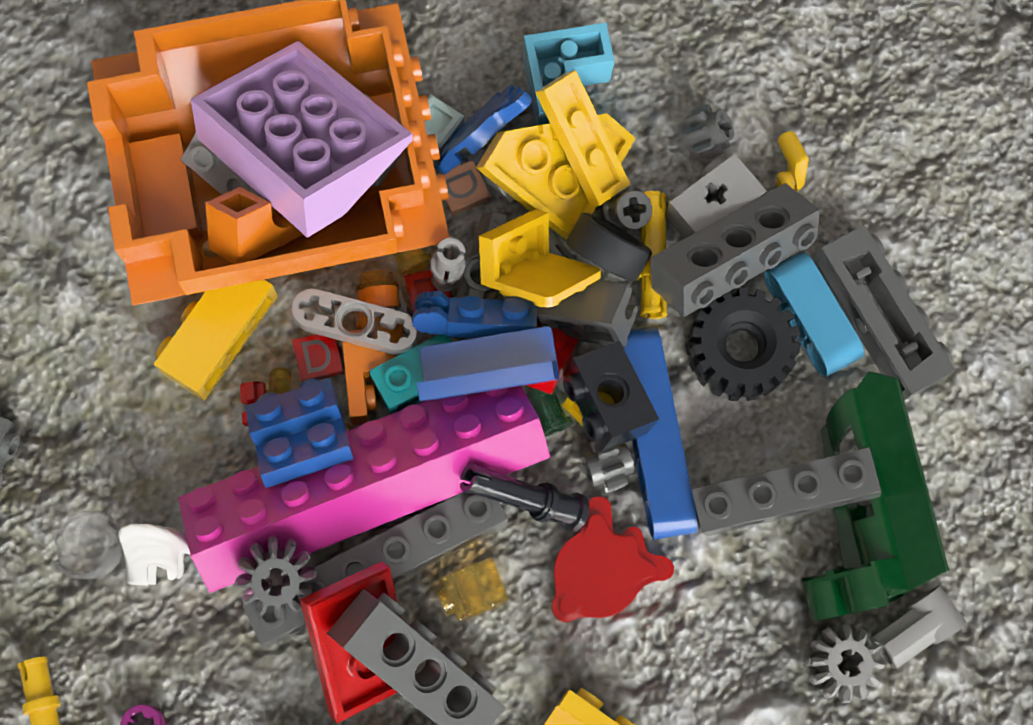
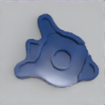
M512 84L501 93L497 92L452 135L439 153L440 159L437 160L434 167L441 174H447L463 160L457 152L466 147L470 153H476L501 128L524 111L531 104L532 97L526 90H522L519 86L515 88Z

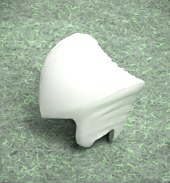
M129 524L119 530L118 536L124 551L126 581L128 584L156 585L157 567L166 569L168 579L170 580L180 579L183 576L185 568L184 554L190 555L184 532L172 527L152 524Z

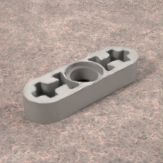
M313 288L301 291L292 302V314L301 329L307 332L392 355H400L415 347L417 343L418 333L415 330L416 328L413 327L412 317L404 312ZM313 301H318L320 309L330 314L334 312V305L339 306L334 316L335 327H329L331 323L329 317L321 314H315L313 320H307L306 313L302 310L303 306L311 307ZM352 311L364 313L368 318L365 329L358 333L346 331L342 323L348 313ZM375 317L382 318L380 320L382 328L394 330L397 324H403L405 333L409 335L408 338L401 337L398 343H392L390 334L377 330V339L371 338L376 327Z

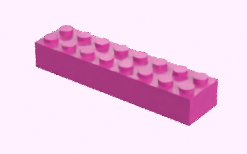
M522 386L424 401L407 406L401 411L375 421L366 422L360 427L347 431L354 459L269 488L265 487L260 476L259 466L249 470L240 471L234 476L206 487L197 488L188 494L178 497L190 556L209 592L211 593L235 583L237 576L247 573L238 566L240 558L248 557L255 560L250 551V547L254 543H258L265 552H268L269 537H277L278 550H284L289 539L295 540L296 547L293 556L306 550L312 553L462 493L460 483H471L460 479L464 468L470 463L503 475H508L550 458L540 419Z

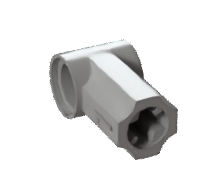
M940 585L919 596L907 606L908 611L871 636L873 643H878L881 647L878 651L879 655L893 669L899 668L932 643L936 645L951 637L967 624L964 617Z

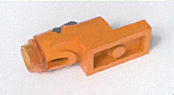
M374 270L362 273L359 276L360 284L356 286L358 300L408 314L403 295L399 291V283L394 280L393 272ZM357 311L355 329L360 330L348 332L358 333L364 330L368 323L367 316ZM375 317L376 327L371 338L377 339V330L389 333L392 343H398L401 337L408 338L409 335L405 333L403 324H397L394 330L381 327V317ZM342 341L349 416L353 425H362L370 421L369 411L377 410L374 384L366 385V382L373 381L370 371L398 355Z

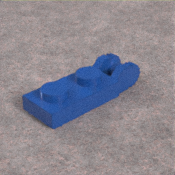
M423 291L422 294L419 293L418 297H416L414 304L416 312H413L412 316L413 327L416 328L415 330L420 331L419 333L424 332L426 334V332H429L430 334L447 335V337L480 338L537 328L538 306L533 301H525L519 298L497 300L465 296L462 298L450 297L449 299L441 291H433L432 293Z

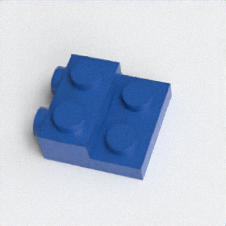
M330 378L322 381L308 379L302 382L297 389L279 395L276 393H266L261 395L257 402L245 406L249 433L256 447L260 476L266 488L354 459L341 404Z

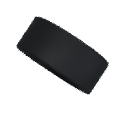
M584 212L579 216L566 240L567 245L588 261L629 281H637L652 255L651 249L632 235L599 217Z

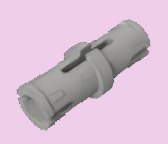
M446 238L438 244V251L432 256L430 262V269L433 275L431 282L437 290L442 292L453 290L465 270V256H463L465 247L463 243L455 238ZM448 251H452L450 260L446 259ZM445 271L449 272L447 280H444Z

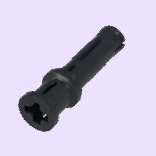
M473 463L468 464L464 468L460 477L461 480L471 482L470 484L460 483V488L463 492L476 494L528 511L535 521L541 523L548 520L556 522L569 532H577L581 529L588 517L589 501L585 495L578 492L570 495L558 491L557 486L548 482L536 486L479 467Z

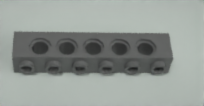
M462 492L314 567L316 569V578L306 581V583L311 585L314 592L382 561L390 567L393 584L506 527L508 518L500 502L476 494ZM259 599L249 604H242L263 647L271 648L307 629L302 609L295 612L287 603L284 604V615L282 618L275 617V606L268 605L263 616L256 614Z

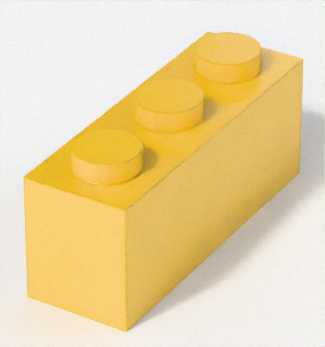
M259 280L205 291L198 302L193 301L187 306L181 317L182 325L173 337H166L159 345L155 354L157 360L154 362V366L164 376L205 401L278 298L273 285L266 280Z

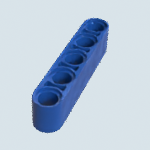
M657 326L630 330L627 337L628 343L624 350L659 417L657 423L646 435L631 440L649 532L652 540L697 533L696 510L660 332Z

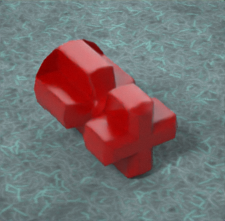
M253 381L240 384L242 404L249 405L255 403L261 395L267 393L265 382ZM246 411L242 413V424L244 426H248Z

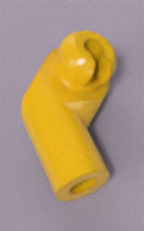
M788 131L780 135L777 140V144L787 161V171L777 173L775 183L776 187L786 183L798 192L805 185L809 157L797 134L793 131Z

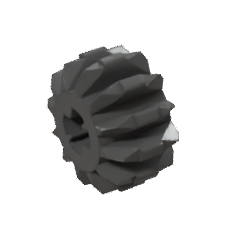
M269 537L268 552H265L258 543H254L251 545L250 551L255 560L248 557H241L238 566L247 573L237 576L235 585L241 588H249L241 598L244 604H249L259 599L256 614L259 616H263L268 605L275 606V617L282 618L285 603L292 610L298 612L302 607L297 595L305 597L314 593L313 587L306 583V581L316 578V569L303 567L308 563L311 555L306 550L293 556L296 547V541L293 539L287 541L284 550H278L277 537ZM280 568L281 576L285 573L289 576L283 577L282 585L272 586V579L264 580L269 577L270 569Z

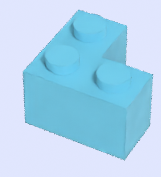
M607 23L524 35L522 58L529 93L532 97L531 103L536 126L550 122L535 92L566 72L576 70L583 86L610 82L615 60Z

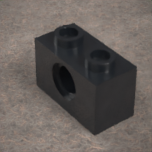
M620 341L573 358L564 371V390L572 402L576 401L583 416L582 424L584 431L591 441L596 442L600 452L646 435L659 420ZM598 392L610 395L614 404H607L602 401Z

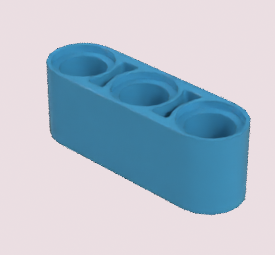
M802 251L780 262L776 267L764 271V280L772 297L782 301L779 308L783 313L789 309L793 314L794 318L790 321L792 327L798 325L800 335L797 339L812 365L821 376L827 377L864 357V349L857 333L817 266L807 253Z

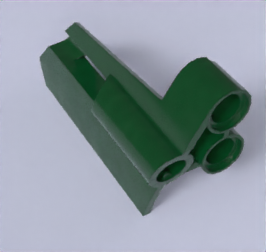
M869 371L857 388L848 390L835 402L827 415L826 424L820 429L825 458L841 454L840 444L851 430L853 431L857 450L870 447L881 488L880 497L870 499V505L863 506L851 503L834 507L844 568L826 571V574L802 578L812 622L889 606L890 603L907 595L911 590L949 571L900 382L896 377Z

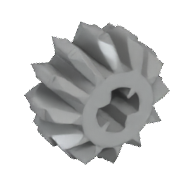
M841 625L838 635L831 628L823 630L822 636L825 643L815 640L810 644V648L819 655V658L806 659V666L818 667L819 673L813 675L810 678V682L816 685L826 681L822 695L826 698H832L838 691L841 703H850L853 693L860 700L868 698L866 685L879 687L881 684V680L872 673V670L884 669L886 665L884 661H873L872 654L877 653L881 649L880 645L873 643L865 646L868 632L862 629L853 636L850 625ZM850 656L853 663L847 667L848 671L841 672L838 664L843 661L842 657Z

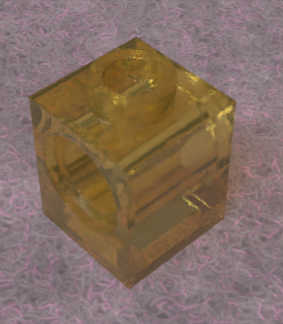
M492 557L442 577L445 588L437 591L446 616L455 613L458 623L507 604L509 601Z

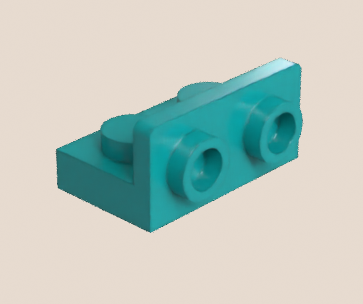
M436 335L370 371L371 378L382 396L384 406L389 415L401 411L407 406L424 402L419 401L417 383L424 382L419 350L426 346L453 342L451 337Z

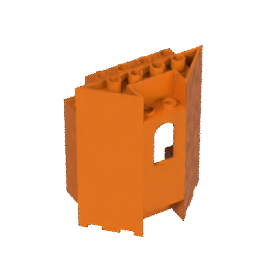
M298 0L136 30L133 32L137 52L91 60L94 80L88 81L87 86L93 122L105 141L115 206L108 207L114 249L126 266L132 306L438 245L442 240L450 238L442 200L449 199L444 174L436 175L433 164L434 160L440 159L435 134L427 135L424 121L431 120L429 103L426 94L418 96L416 82L423 81L418 55L412 57L409 55L398 3L357 10L356 7L347 8L346 0ZM299 41L360 92L368 95L371 101L412 133V142L401 152V158L380 187L370 186L344 216L307 238L303 234L287 242L284 246L277 247L253 261L234 264L219 255L215 258H208L203 254L202 246L208 240L205 203L222 194L181 161L183 154L196 133L191 105L193 97Z

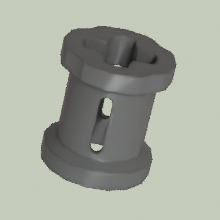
M620 191L601 205V213L605 221L618 228L639 229L649 222L652 215V205L650 199L640 191ZM630 206V211L623 214V208Z

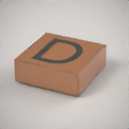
M473 160L453 168L444 175L449 199L444 201L452 217L490 201V195Z

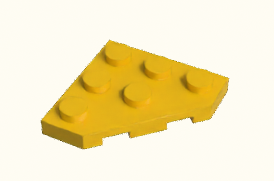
M599 114L598 117L620 163H622L636 138L609 114ZM550 123L497 132L476 166V169L529 211L537 209L548 212L549 227L565 240H567L581 213L584 212L592 215L597 207L590 205Z

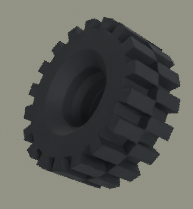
M748 287L738 288L735 294H731V291L725 293L699 312L688 335L690 340L686 346L687 355L692 357L689 363L692 372H699L701 376L698 381L703 387L707 383L714 387L711 393L718 397L725 393L729 395L728 400L738 402L741 397H746L747 401H752L762 394L766 396L785 380L797 362L795 357L800 353L801 343H796V339L800 335L798 325L792 327L790 324L794 316L789 309L783 313L778 308L782 303L778 298L774 297L771 302L764 299L765 291L757 289L755 294L751 295L748 294ZM735 331H747L756 338L758 353L752 360L738 361L727 352L726 339Z

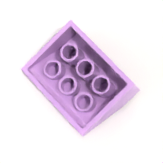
M299 41L191 99L197 139L260 196L271 202V205L307 238L344 216L412 142L411 132Z

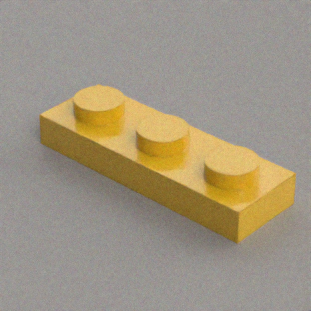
M576 70L566 72L535 92L591 206H600L631 185Z

